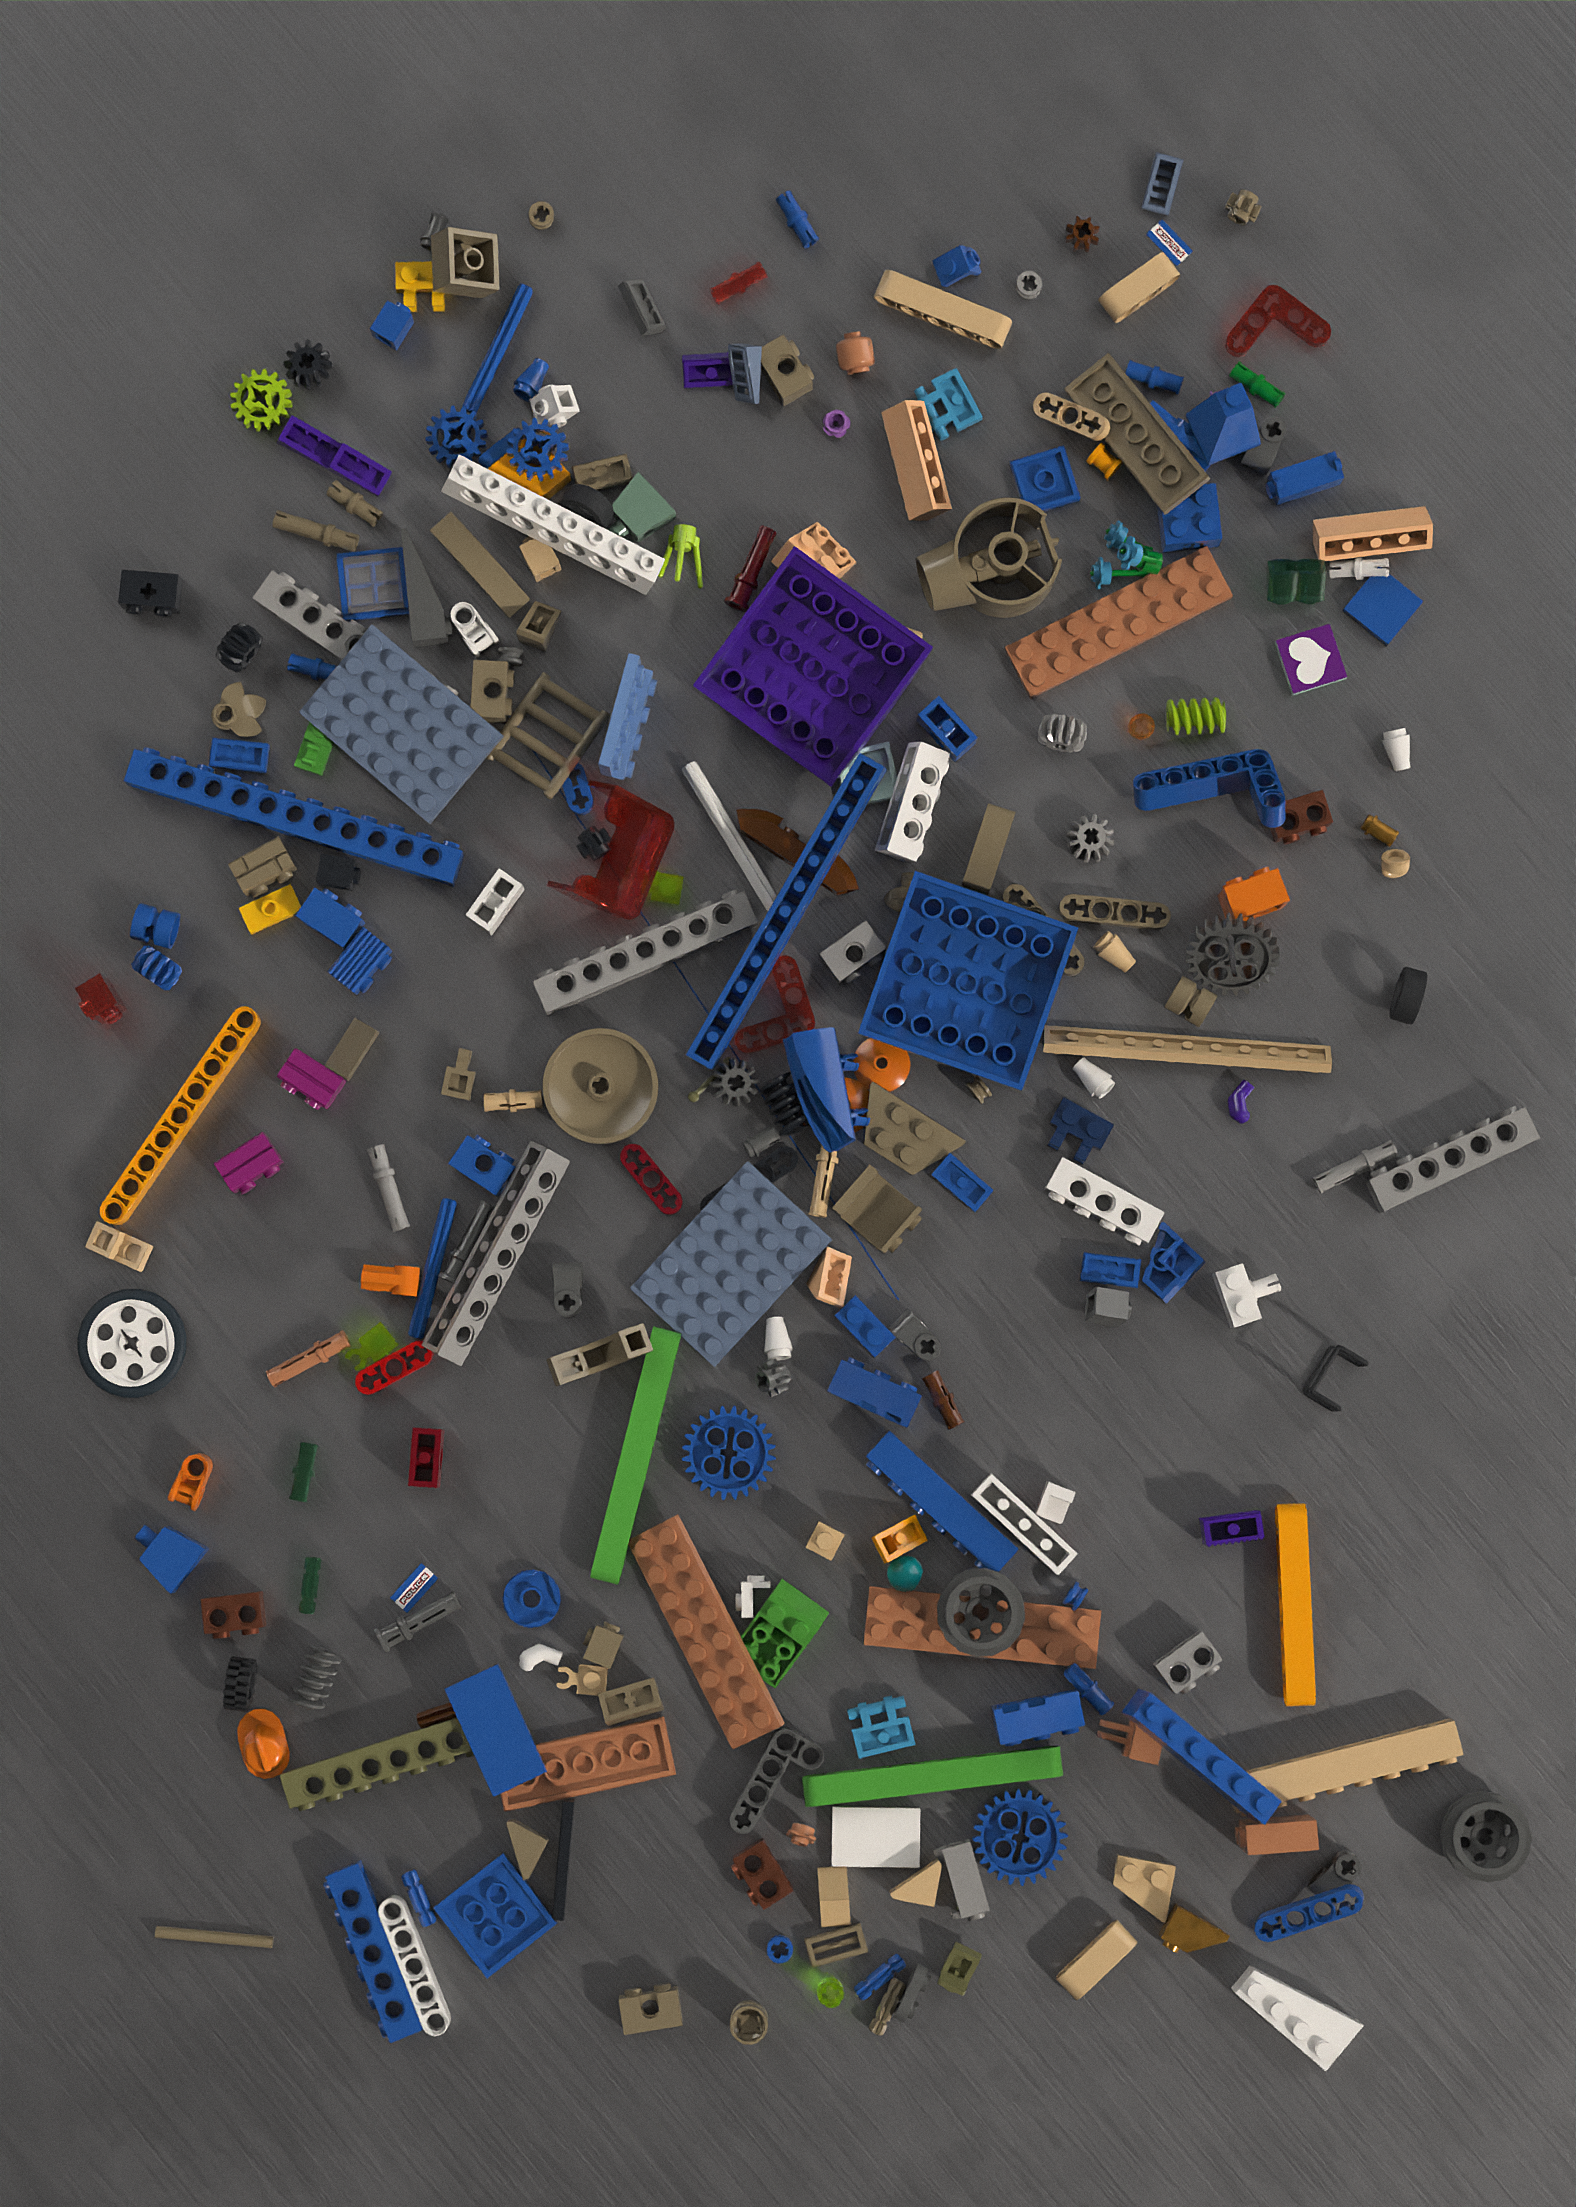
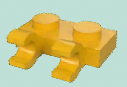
M432 261L396 262V292L404 293V305L411 312H417V293H432L433 311H445V293L433 292Z

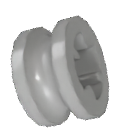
M1034 271L1021 273L1016 283V291L1024 299L1036 298L1042 287L1041 277ZM1029 279L1033 280V287L1035 289L1033 291L1031 288L1029 291L1024 290V280L1027 282Z

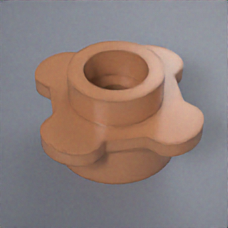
M793 1823L791 1830L789 1829L786 1833V1836L791 1838V1843L807 1847L808 1844H814L816 1840L813 1836L815 1829L799 1823Z

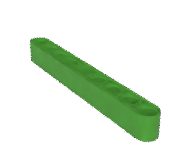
M653 1326L650 1336L653 1351L646 1353L591 1570L590 1578L616 1585L619 1584L682 1333Z
M1044 1746L802 1776L805 1807L1054 1778L1063 1776L1060 1746Z

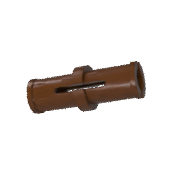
M937 1370L923 1377L922 1380L934 1401L932 1404L934 1408H938L947 1429L950 1430L965 1422L953 1400L955 1397L952 1392L949 1393L940 1372Z

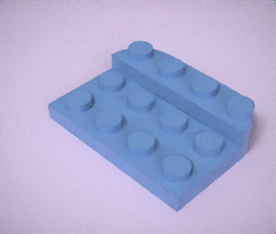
M628 653L598 763L601 775L624 780L625 777L630 779L632 777L635 762L631 761L634 750L639 751L643 737L642 734H638L641 723H647L650 707H646L648 696H654L657 686V680L652 679L653 670L645 669L644 665H641L640 656Z

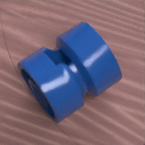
M140 903L133 916L130 938L145 943L153 940L154 945L171 949L178 934L180 914L165 909L158 912L156 907Z

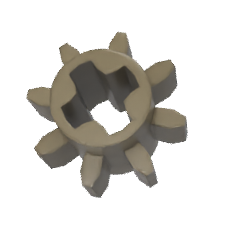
M1241 189L1238 195L1232 192L1225 206V209L1229 210L1228 218L1239 225H1246L1248 220L1254 223L1261 209V206L1257 204L1259 198L1254 193Z

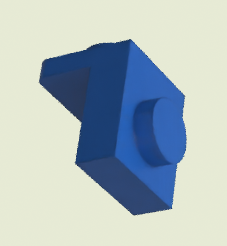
M959 245L932 260L943 287H948L968 275L977 276L982 273L979 266V255L971 247Z

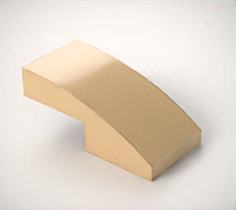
M96 1221L85 1245V1248L139 1272L143 1271L154 1247Z

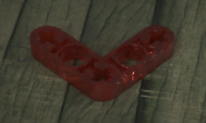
M1270 285L1260 293L1230 331L1225 341V347L1227 352L1234 357L1244 356L1274 319L1308 345L1317 348L1324 346L1331 336V327L1327 321L1278 285ZM1267 294L1269 296L1277 294L1279 296L1277 299L1278 303H1272L1268 311L1263 309L1269 299ZM1293 309L1299 310L1303 315V320L1299 323L1291 322L1288 319V312ZM1252 314H1258L1263 318L1264 323L1261 327L1254 328L1249 324L1248 317ZM1308 318L1312 321L1309 324L1311 328L1307 326L1306 330L1303 331L1301 328L1305 326ZM1312 329H1323V337L1313 338L1314 331ZM1245 330L1249 333L1243 342L1245 347L1238 346V348H1235L1232 338L1238 340Z
M780 956L772 969L786 1014L739 1030L735 1037V1044L737 1049L744 1054H752L784 1044L783 1039L789 1037L788 1027L784 1020L790 1019V1025L798 1022L799 1016H803L805 1020L810 1019L811 1023L807 1024V1030L815 1028V1017L798 965L790 956ZM785 961L787 965L793 966V969L789 971L791 981L797 978L798 983H789L781 987L780 983H785L786 979L783 973L777 972V969L780 968L781 962ZM791 988H796L802 993V999L797 1004H791L785 998L786 992ZM772 1024H778L783 1028V1036L778 1040L770 1039L767 1035V1029ZM801 1027L792 1029L793 1033L802 1031ZM762 1028L766 1044L761 1045V1039L753 1041L752 1048H747L746 1044H740L739 1041L743 1040V1034L748 1033L750 1037L759 1035L756 1029Z

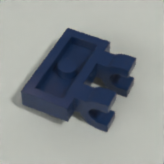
M1063 1097L1049 1123L1056 1127V1130L1047 1146L1058 1151L1066 1134L1073 1136L1082 1142L1072 1160L1083 1165L1092 1147L1099 1151L1102 1149L1114 1124Z

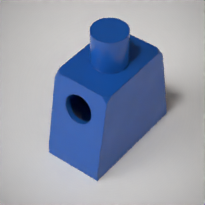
M144 1525L134 1538L147 1548L139 1560L170 1594L178 1590L210 1549L170 1526H164L159 1534H157L147 1525Z

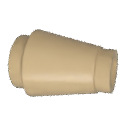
M1107 931L1093 946L1097 951L1096 955L1121 969L1124 973L1136 962L1117 934L1113 935L1110 931Z

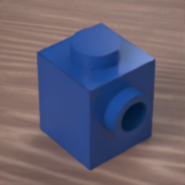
M387 300L370 327L372 337L397 351L414 324L412 314H410L411 310L400 302L393 304Z

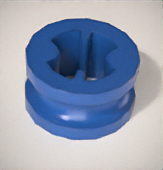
M1076 1581L1062 1603L1064 1605L1070 1604L1072 1606L1071 1609L1075 1611L1089 1589L1086 1587L1084 1589L1080 1588L1079 1583Z
M776 1935L769 1940L767 1955L773 1962L785 1963L791 1958L793 1945L789 1938L783 1935ZM782 1941L787 1944L785 1949H788L787 1954L781 1953L777 1957L773 1954L775 1949L771 1950L773 1944L779 1945Z

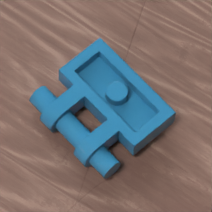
M957 368L931 380L934 392L927 394L924 386L914 390L918 401L925 402L932 433H936L939 441H943L950 436L945 426L952 423L956 432H959L981 421L983 418ZM938 401H941L946 411V414L940 417L934 407V404Z
M892 1695L883 1697V1701L870 1704L862 1702L858 1703V1707L847 1709L849 1720L861 1718L863 1724L862 1727L852 1729L859 1759L916 1745L909 1716L897 1718L895 1711L896 1709L906 1707L904 1695L892 1698ZM887 1712V1721L871 1724V1715Z

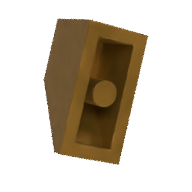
M1176 1903L1158 1934L1164 1939L1162 1945L1178 1953L1179 1949L1188 1953L1224 1943L1230 1937L1225 1931Z

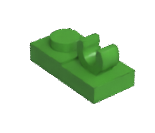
M311 722L307 726L294 767L322 776L334 742Z

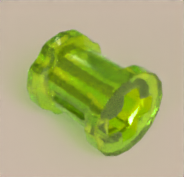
M827 1977L819 1983L817 1991L820 2003L827 2008L839 2006L844 1998L842 1983L834 1977ZM827 1986H832L833 1990H839V1992L835 1993L834 1999H829L828 1995L822 1994L827 1991Z

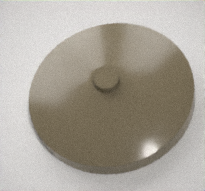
M589 1029L569 1037L553 1052L543 1076V1096L551 1117L564 1132L583 1142L610 1144L630 1137L650 1118L658 1097V1076L648 1052L635 1039L625 1033L612 1029Z

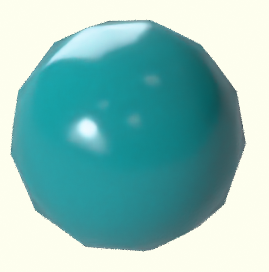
M907 1555L893 1559L887 1570V1578L890 1585L902 1592L913 1591L923 1574L921 1563L916 1558Z

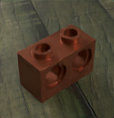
M1323 789L1286 800V817L1292 820L1293 828L1286 830L1279 826L1270 828L1274 842L1283 841L1284 845L1299 841V836L1310 833L1311 837L1326 833V827L1333 823V819ZM1307 809H1316L1320 814V820H1309L1306 815Z
M263 1591L201 1599L204 1634H212L213 1639L230 1637V1631L241 1630L242 1635L259 1633V1628L267 1626ZM246 1605L253 1607L256 1616L252 1622H247L242 1618L241 1612ZM216 1609H221L226 1614V1622L223 1625H217L213 1621L212 1616Z
M763 1838L733 1856L732 1860L735 1864L731 1865V1868L739 1881L745 1879L750 1888L746 1893L754 1906L760 1904L762 1909L765 1910L793 1892L791 1883ZM750 1855L758 1856L761 1860V1866L756 1870H749L744 1864L745 1859ZM767 1880L774 1882L777 1886L776 1892L772 1895H764L760 1891L762 1882Z

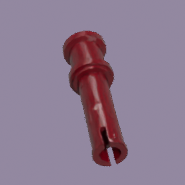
M763 525L759 527L741 572L734 576L733 580L735 583L731 593L724 599V603L733 609L747 612L749 608L747 603L753 590H756L758 587V574L777 534L772 528Z

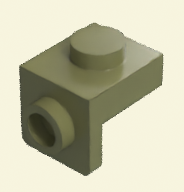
M955 1941L941 1968L937 1983L949 1992L964 1996L982 1954Z

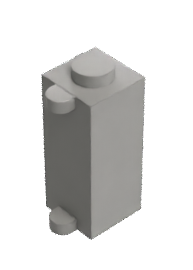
M965 1839L933 1850L934 1856H944L959 1909L951 1913L952 1919L967 1917L968 1921H973L985 1917L984 1912L990 1910L970 1840Z

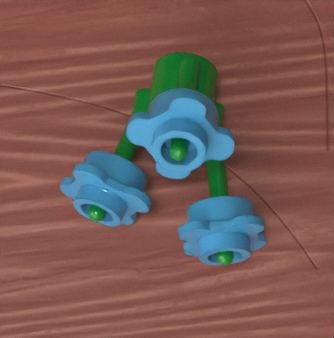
M1118 520L1115 525L1111 524L1105 530L1104 539L1107 540L1106 546L1111 549L1113 546L1118 549L1117 558L1121 561V568L1123 570H1112L1111 563L1103 562V558L1099 557L1098 562L1091 566V581L1096 582V589H1100L1101 585H1109L1111 583L1112 576L1145 577L1148 573L1157 575L1163 562L1162 553L1153 551V547L1136 542L1133 536L1126 537L1129 529L1124 527L1123 523ZM1130 566L1138 568L1137 570H1128Z

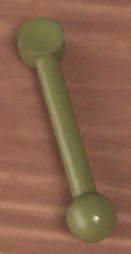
M725 1057L723 1059V1062L728 1066V1068L729 1060L731 1057ZM720 1067L716 1070L720 1073L723 1072ZM711 1075L696 1091H691L688 1094L689 1101L697 1102L699 1095L717 1077Z

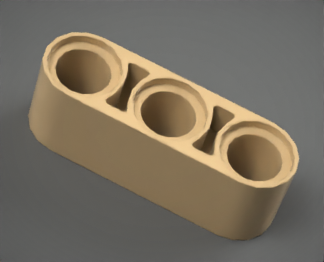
M1161 252L1107 290L1098 301L1112 320L1118 323L1172 285L1181 275L1165 253Z
M1115 1920L1069 1962L1055 1979L1077 2001L1134 1948L1137 1940L1118 1920Z

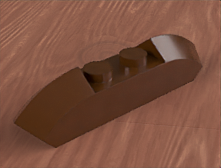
M747 808L736 810L742 835L791 867L795 866L806 844L798 840L800 835L786 826L784 829L779 827L783 821L782 817L760 809ZM838 855L821 883L822 887L836 896L848 894L859 889L850 867Z

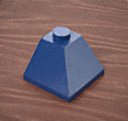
M1242 383L1215 392L1185 415L1208 466L1261 445L1253 406Z

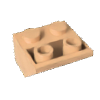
M818 522L788 539L771 561L779 568L795 546L839 579L856 563L849 552Z

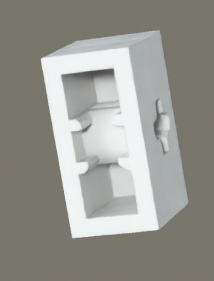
M499 868L466 913V917L492 936L525 890L523 885Z

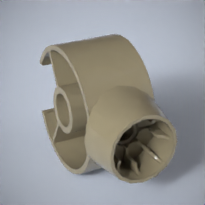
M997 498L973 509L962 521L955 539L915 558L919 581L930 609L938 611L969 605L978 612L988 616L1009 618L1025 614L1037 607L1052 589L1062 563V558L1058 559L1054 547L1058 545L1059 538H1051L1045 522L1047 514L1038 506L1017 498ZM992 517H1011L1009 531L996 535L991 540L988 548L969 553L965 557H958V544L963 535L972 526ZM1016 518L1027 522L1036 530L1040 529L1053 566L1052 576L1047 583L1025 564L1026 560L1042 555L1041 546L1037 539L1025 542L1020 535L1013 533ZM1000 551L1009 552L1015 557L1017 562L1013 565L1002 564L996 559L994 554ZM990 579L995 583L1009 584L1018 579L1034 594L1019 600H998L981 593L972 584Z

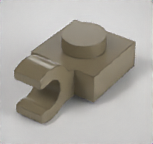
M459 1048L456 1067H446L441 1095L465 1100L471 1099L476 1072L468 1071L472 1056L471 1050Z

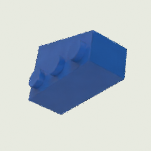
M851 1357L847 1361L841 1360L827 1392L908 1428L922 1395L916 1393L918 1388L903 1381L900 1385L889 1381L890 1375L875 1369L874 1373L863 1369L864 1363Z
M1077 1689L991 1706L996 1737L1000 1745L1013 1746L1021 1744L1022 1740L1033 1738L1034 1741L1050 1738L1051 1733L1062 1731V1735L1080 1732L1079 1727L1085 1726Z

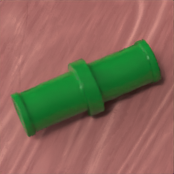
M1240 361L1234 366L1229 375L1230 378L1242 383L1244 387L1249 389L1248 393L1252 396L1258 395L1274 408H1277L1286 394L1266 381V376L1256 374Z

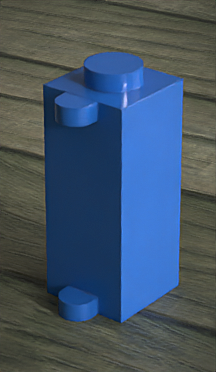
M1333 451L1270 472L1267 478L1268 482L1265 483L1268 497L1270 499L1274 498L1277 506L1338 486L1344 479L1342 463L1337 458L1336 452Z

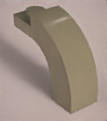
M644 1323L585 1346L550 1357L546 1361L557 1387L653 1351Z

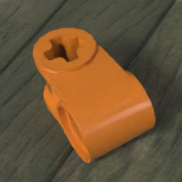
M197 1453L185 1458L179 1474L170 1489L168 1501L173 1502L176 1500L190 1506L191 1510L196 1511L204 1495L205 1486L213 1468L212 1460L209 1456ZM194 1459H199L204 1464V1470L200 1475L195 1474L191 1470V1463Z

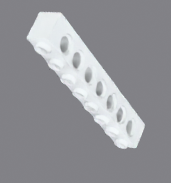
M458 455L441 492L644 595L649 592L655 583L665 561L664 558L461 455Z

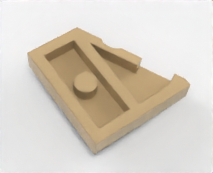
M1117 1854L1112 1884L1158 1920L1166 1923L1176 1866Z

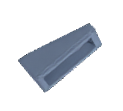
M1158 152L1155 153L1141 209L1169 215L1184 159ZM1159 164L1173 167V173L1158 169ZM1159 175L1171 178V183L1155 180V177ZM1157 186L1168 189V194L1152 191V188ZM1150 196L1165 200V206L1149 202Z
M745 343L728 344V356L736 401L759 404L762 346ZM745 388L748 389L749 394H745Z

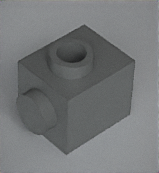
M1096 1287L1086 1294L1085 1322L1118 1327L1129 1319L1132 1311V1304L1129 1302V1292Z

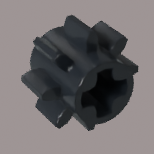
M594 825L577 837L581 843L576 847L584 859L590 856L593 861H596L611 850L608 843L612 841V838L605 828L598 830Z

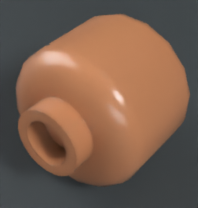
M860 331L844 334L845 340H841L836 344L840 369L847 371V375L870 371L869 367L875 363L872 340L869 337H861Z

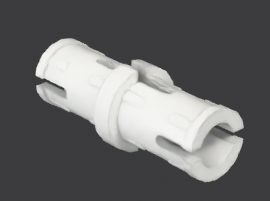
M1356 557L1355 560H1331L1329 567H1332V569L1341 568L1340 570H1329L1330 578L1355 577L1357 580H1362L1363 577H1388L1389 569L1377 568L1389 567L1388 558L1363 560V557Z

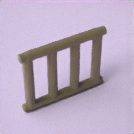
M542 672L501 729L500 733L504 737L486 759L490 761L497 760L542 789L546 798L551 800L606 724L610 714L607 711L601 710L599 712L550 681L551 677L547 673ZM543 690L593 721L584 735L534 704ZM527 713L577 744L568 758L518 727ZM511 736L560 767L551 782L501 750Z

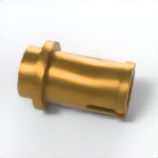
M1370 814L1366 817L1360 828L1364 831L1365 835H1372L1388 847L1392 845L1399 833L1398 830L1378 820L1377 815L1372 816Z

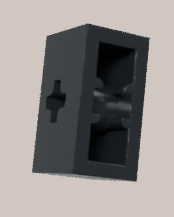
M121 569L118 603L122 609H126V613L142 615L143 611L154 612V615L160 617H171V613L180 614L183 580L179 574ZM153 589L156 595H151L148 600L144 594H150V591Z

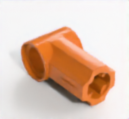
M363 1264L361 1289L417 1297L420 1268L400 1265L386 1267Z

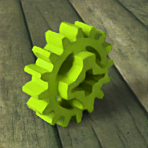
M263 368L261 375H257L255 369L251 370L252 376L249 378L242 374L243 383L234 382L233 385L237 392L230 393L231 399L236 401L230 406L233 411H238L235 415L237 420L245 419L244 426L246 428L254 424L256 432H260L261 426L264 425L268 431H271V424L274 422L280 427L282 424L279 418L281 416L284 418L289 417L285 408L293 406L292 402L286 399L291 397L292 393L290 389H285L287 386L285 379L278 381V373L274 372L269 376L265 368ZM259 383H266L267 385H266V386H263V385H257V384H259ZM248 391V399L244 401L243 405L244 395ZM255 393H257L259 397L261 396L263 399L266 400L268 408L265 407L264 404H261V402L257 401ZM280 395L279 405H278L277 409L275 410V408H274L275 401H276L277 399H279L278 396ZM257 414H258V415H266V417H255V416H256Z

